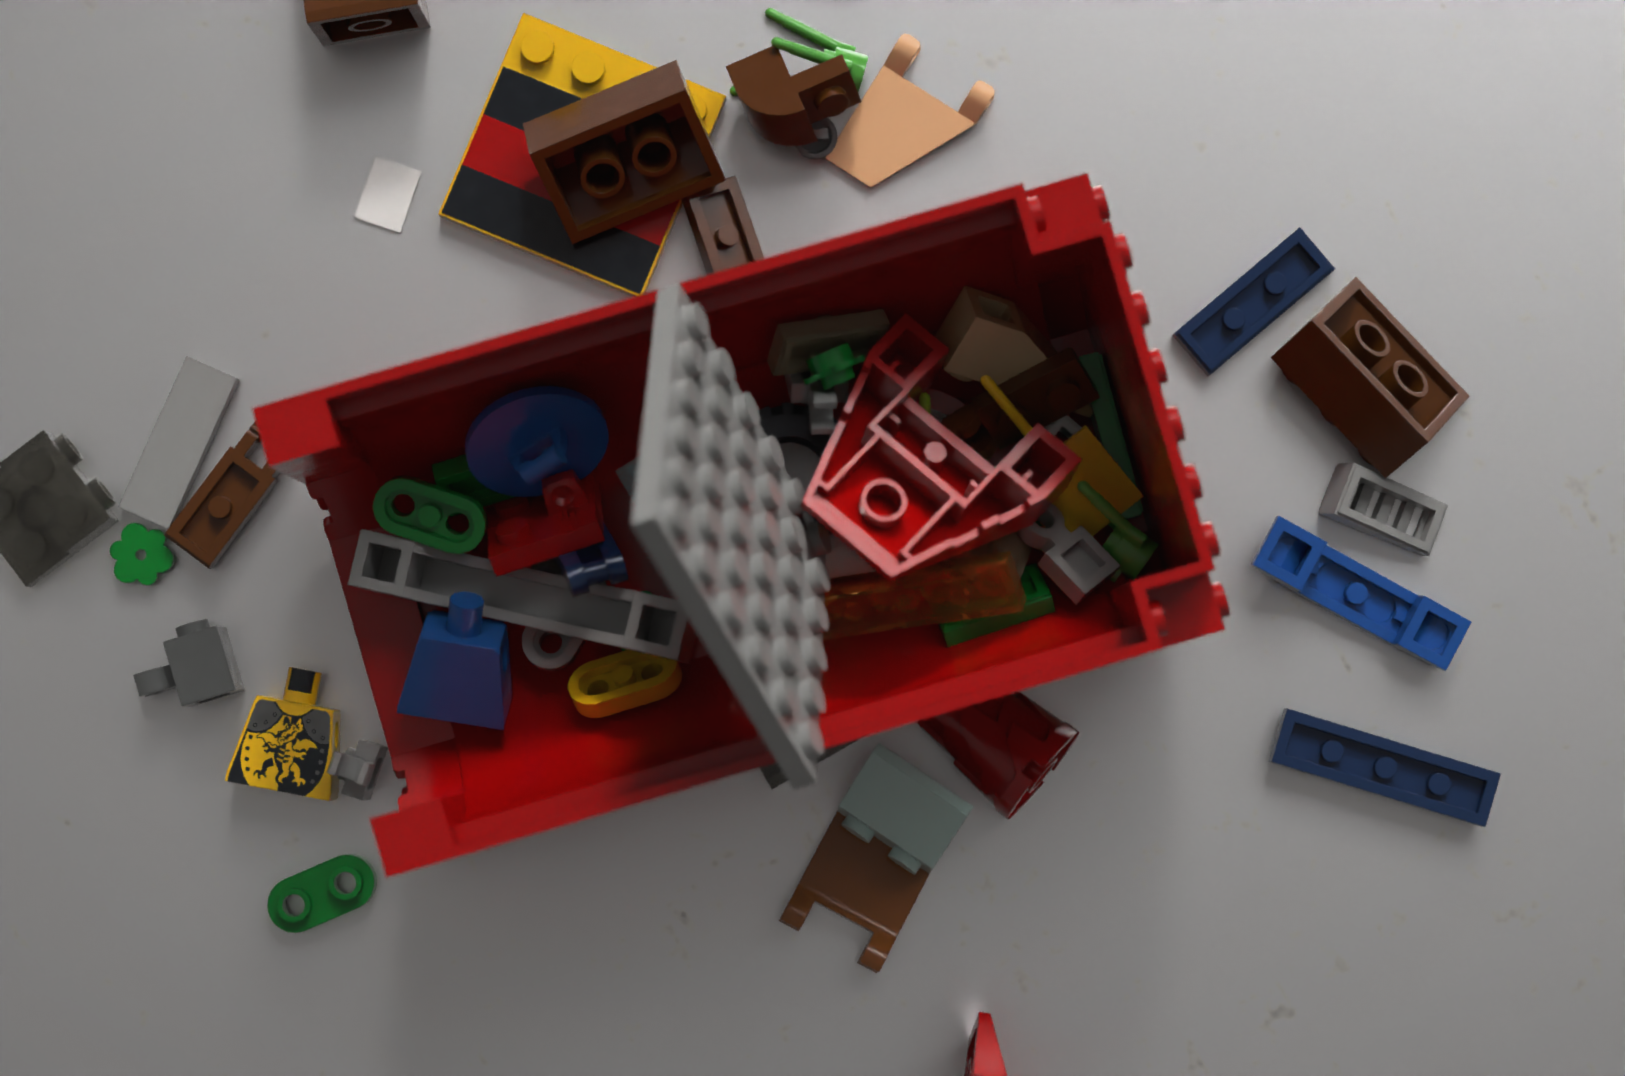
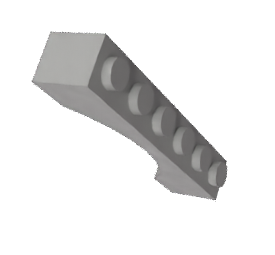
M364 529L360 531L348 585L447 609H449V600L452 594L462 591L473 592L484 599L482 617L688 664L690 663L697 633L678 600L604 584L589 586V593L573 598L565 577L561 575L522 568L496 577L492 565L487 558L466 553L452 554L409 539Z

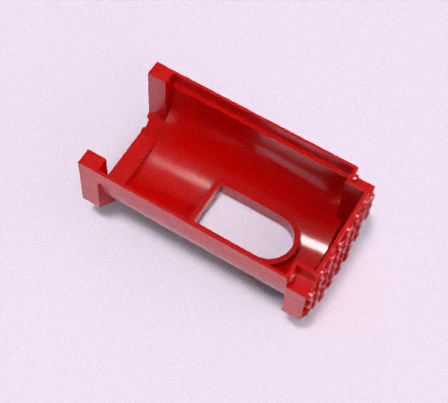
M1088 173L1026 191L1023 183L680 283L691 304L697 302L703 308L709 324V335L717 349L724 348L731 358L734 372L767 362L777 324L815 319L823 315L836 316L884 309L890 322L889 330L905 314H908L935 337L964 285L1013 301L1058 353L1069 347L1073 348L1078 358L1079 356L1094 352L1102 354L1137 489L1143 495L1140 499L1143 507L1142 515L1128 521L1159 543L1155 552L1134 581L1121 573L1115 583L1110 580L1106 581L1076 605L1037 565L1045 553L1032 548L1026 566L1036 563L1053 597L1055 612L947 647L936 622L929 598L976 582L958 576L951 569L948 561L945 563L949 566V574L942 583L937 584L929 581L918 585L915 591L905 593L897 588L895 580L886 581L884 584L826 605L825 609L829 628L823 631L822 645L827 658V669L821 672V688L826 708L823 713L819 714V729L823 738L824 749L1225 630L1222 618L1230 616L1227 597L1220 582L1211 584L1208 572L1215 570L1212 559L1220 556L1217 536L1210 521L1201 523L1195 502L1197 499L1203 498L1200 480L1193 463L1183 464L1178 442L1185 440V432L1176 406L1166 407L1161 391V384L1168 382L1162 355L1158 348L1149 350L1145 338L1144 326L1150 325L1146 301L1141 290L1132 292L1129 285L1127 269L1133 267V261L1124 233L1114 235L1109 220L1110 212L1101 185L1091 186ZM657 290L252 408L268 466L304 483L310 497L317 500L322 510H328L330 516L323 519L324 531L330 543L390 752L392 768L398 779L406 778L407 786L402 788V795L398 798L399 810L370 819L386 878L777 763L698 633H696L690 663L679 662L682 669V680L679 687L671 695L664 699L606 717L589 718L576 710L568 692V681L573 672L581 665L622 652V650L618 647L586 640L578 655L569 666L554 672L543 671L532 665L523 651L522 635L526 626L502 621L508 627L513 693L504 730L397 713L398 702L427 613L433 610L448 612V609L348 585L361 529L400 537L384 530L374 516V497L386 481L396 476L406 475L436 484L432 464L465 454V438L469 427L479 413L488 405L507 394L521 389L537 386H558L576 390L591 398L603 412L608 427L609 441L606 452L592 472L601 490L603 521L621 551L628 573V581L611 585L608 580L606 584L639 592L650 591L653 595L677 600L631 525ZM864 363L852 366L856 377L848 380V397ZM942 367L938 379L925 393L930 396L931 415L942 419L971 403V398L981 394L986 389L981 382L975 380L970 382L958 380ZM794 403V405L806 407L802 403ZM837 403V409H833V417L836 420H839L846 403ZM1074 412L1067 415L1081 427L1086 425L1095 436L1091 417L1089 418ZM983 423L978 429V431L985 428ZM1060 431L1055 435L1062 443L1068 439ZM1022 439L1001 450L998 447L991 459L987 461L992 466H997ZM400 494L395 497V506L400 512L410 513L414 510V501L410 496ZM495 503L483 507L484 510H485V512H486V516H487V507L492 506V505H495ZM464 514L453 517L449 516V524L454 530L465 531L469 528L468 518ZM488 517L484 537L474 549L466 552V554L489 559ZM1106 525L1093 537L1103 546L1113 532V529ZM554 634L547 635L541 642V649L546 653H555L561 648L562 639Z

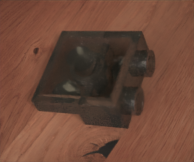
M43 430L0 462V553L26 587H33L119 521L110 509L116 504V500L97 477L91 481L88 480L77 465L83 460L82 455L63 433L56 438L53 433Z

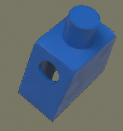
M467 591L456 592L450 596L448 612L433 610L427 613L398 702L397 713L504 730L513 695L508 627L502 621L482 618L484 599L480 595Z

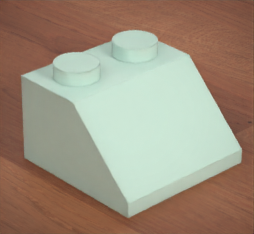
M878 743L839 804L838 812L846 817L841 825L856 837L869 843L873 836L891 847L892 850L888 857L896 864L912 874H916L919 868L930 874L974 806Z

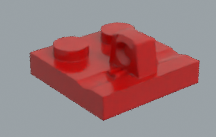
M573 469L542 479V496L513 497L487 507L488 558L496 577L605 541L601 490L593 472L582 480L578 478Z

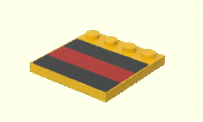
M523 13L440 208L439 216L634 297L646 293L682 208V200L572 244L530 157L523 123L657 67ZM685 79L709 138H711L727 100L726 95Z

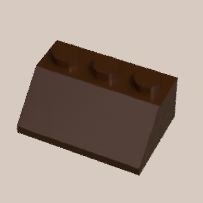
M677 60L523 123L530 157L572 244L726 181L697 105Z
M1357 277L1349 282L1270 357L1281 368L1284 376L1292 384L1298 386L1319 408L1325 420L1336 426L1358 449L1363 460L1374 466L1385 479L1425 446L1470 397Z

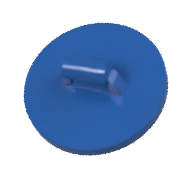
M558 386L530 387L497 399L479 413L467 432L465 454L470 471L485 487L509 496H542V479L571 469L575 471L580 480L590 474L600 463L606 452L609 432L600 407L583 393Z

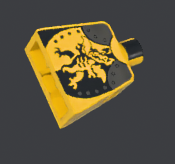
M289 667L283 699L265 695L256 696L227 769L225 781L326 801L337 800L339 779L338 776L328 774L327 770L334 751L340 752L341 712L338 709L316 705L322 673Z

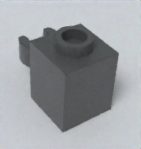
M208 619L191 622L175 628L178 637L163 642L169 665L133 675L140 697L144 695L148 697L176 688L181 706L193 707L245 691L227 628L222 626L210 627Z

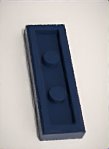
M1299 227L1172 336L1208 377L1333 272L1335 268Z

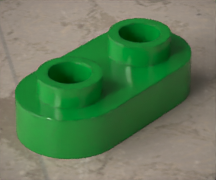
M402 475L389 479L380 487L374 497V516L384 530L448 553L462 554L474 549L484 537L487 529L486 512L476 499L412 476ZM400 494L410 496L414 501V510L410 513L400 512L395 506V497ZM453 513L464 514L468 518L469 528L465 531L454 530L449 524V516Z
M344 854L334 857L277 883L268 897L267 908L269 916L277 927L286 932L300 933L368 903L377 888L376 872L371 863L359 855ZM343 872L351 873L356 879V887L351 893H344L337 886V879ZM292 894L299 895L304 901L305 907L300 915H292L286 908V900Z

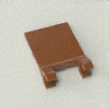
M837 810L779 921L799 931L814 902L872 933L857 963L875 973H879L929 873L919 868L916 874H912L896 864L888 857L892 848L875 836L867 843L853 835L841 825L846 817Z

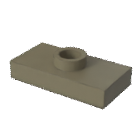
M884 309L836 316L823 315L815 319L780 323L776 327L767 363L773 376L808 372L809 368L805 360L845 343L849 344L854 358L864 355L866 359L869 350L888 332L890 322Z

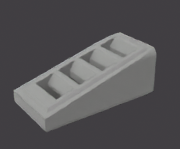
M1353 462L1339 463L1335 467L1321 503L1319 514L1412 552L1429 556L1448 505L1392 479H1385L1381 474ZM1359 484V487H1358V489H1357V491H1356V494H1355V496H1354V499H1353V501H1352V498H1353V495H1354L1355 490H1356V488H1357V485ZM1375 490L1380 492L1372 516L1368 517L1365 514ZM1398 499L1402 502L1391 527L1386 525L1394 502ZM1415 507L1423 509L1414 535L1411 536L1406 534Z

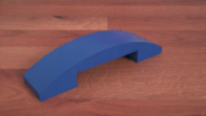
M1276 516L1251 563L1253 567L1305 599L1376 638L1443 671L1447 670L1472 623L1471 621L1424 595H1417L1329 547L1323 539L1281 516Z

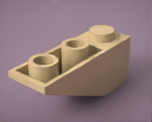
M964 285L935 335V338L950 349L943 364L944 370L954 378L964 382L972 380L980 382L983 375H989L999 385L1058 353L1013 301ZM1089 403L1074 411V413L1090 418L1093 411Z

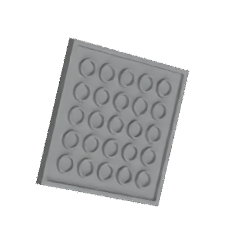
M677 283L657 290L631 525L795 790L817 783L818 756L824 753L823 738L819 729V714L823 713L826 708L821 688V672L827 669V658L822 641L823 631L829 628L828 616L824 606V592L830 590V579L826 569V554L832 551L831 539L827 528L818 521H815L808 512L800 507L806 493L802 483L798 478H790L784 467V457L777 439L773 435L767 437L760 425L759 411L754 398L749 392L742 393L735 381L734 367L729 354L724 348L717 349L709 335L708 320L703 308L697 302L691 304L681 284Z

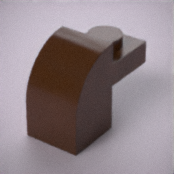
M773 46L726 66L752 127L761 137L774 144L801 146L816 142L818 139L811 124L826 117L839 115L847 108L862 102L842 54L793 76H790L779 49Z

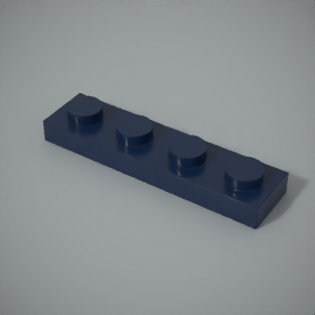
M1284 708L1268 761L1481 827H1486L1501 773L1288 708Z

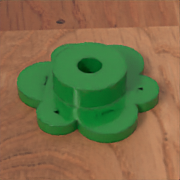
M139 523L128 524L123 529L121 534L122 541H115L110 546V555L117 560L114 565V574L119 581L133 583L139 580L141 584L149 586L157 581L158 573L171 569L174 564V554L168 547L164 546L166 543L164 532L159 529L148 531L144 525ZM144 550L146 558L140 560L139 553Z

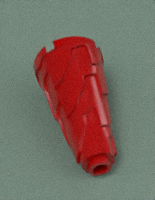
M1021 692L1004 695L917 722L919 727L954 760L953 764L957 770L1006 819L1013 817L1044 783L1043 779L1051 769L1055 770L1080 733L1069 723L1063 722Z

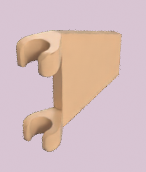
M904 33L896 42L883 67L862 98V102L859 103L838 136L835 148L825 159L863 184L873 188L975 126L994 99L995 90L984 81L979 80L975 82L958 112L903 78L921 49L920 42L917 39Z

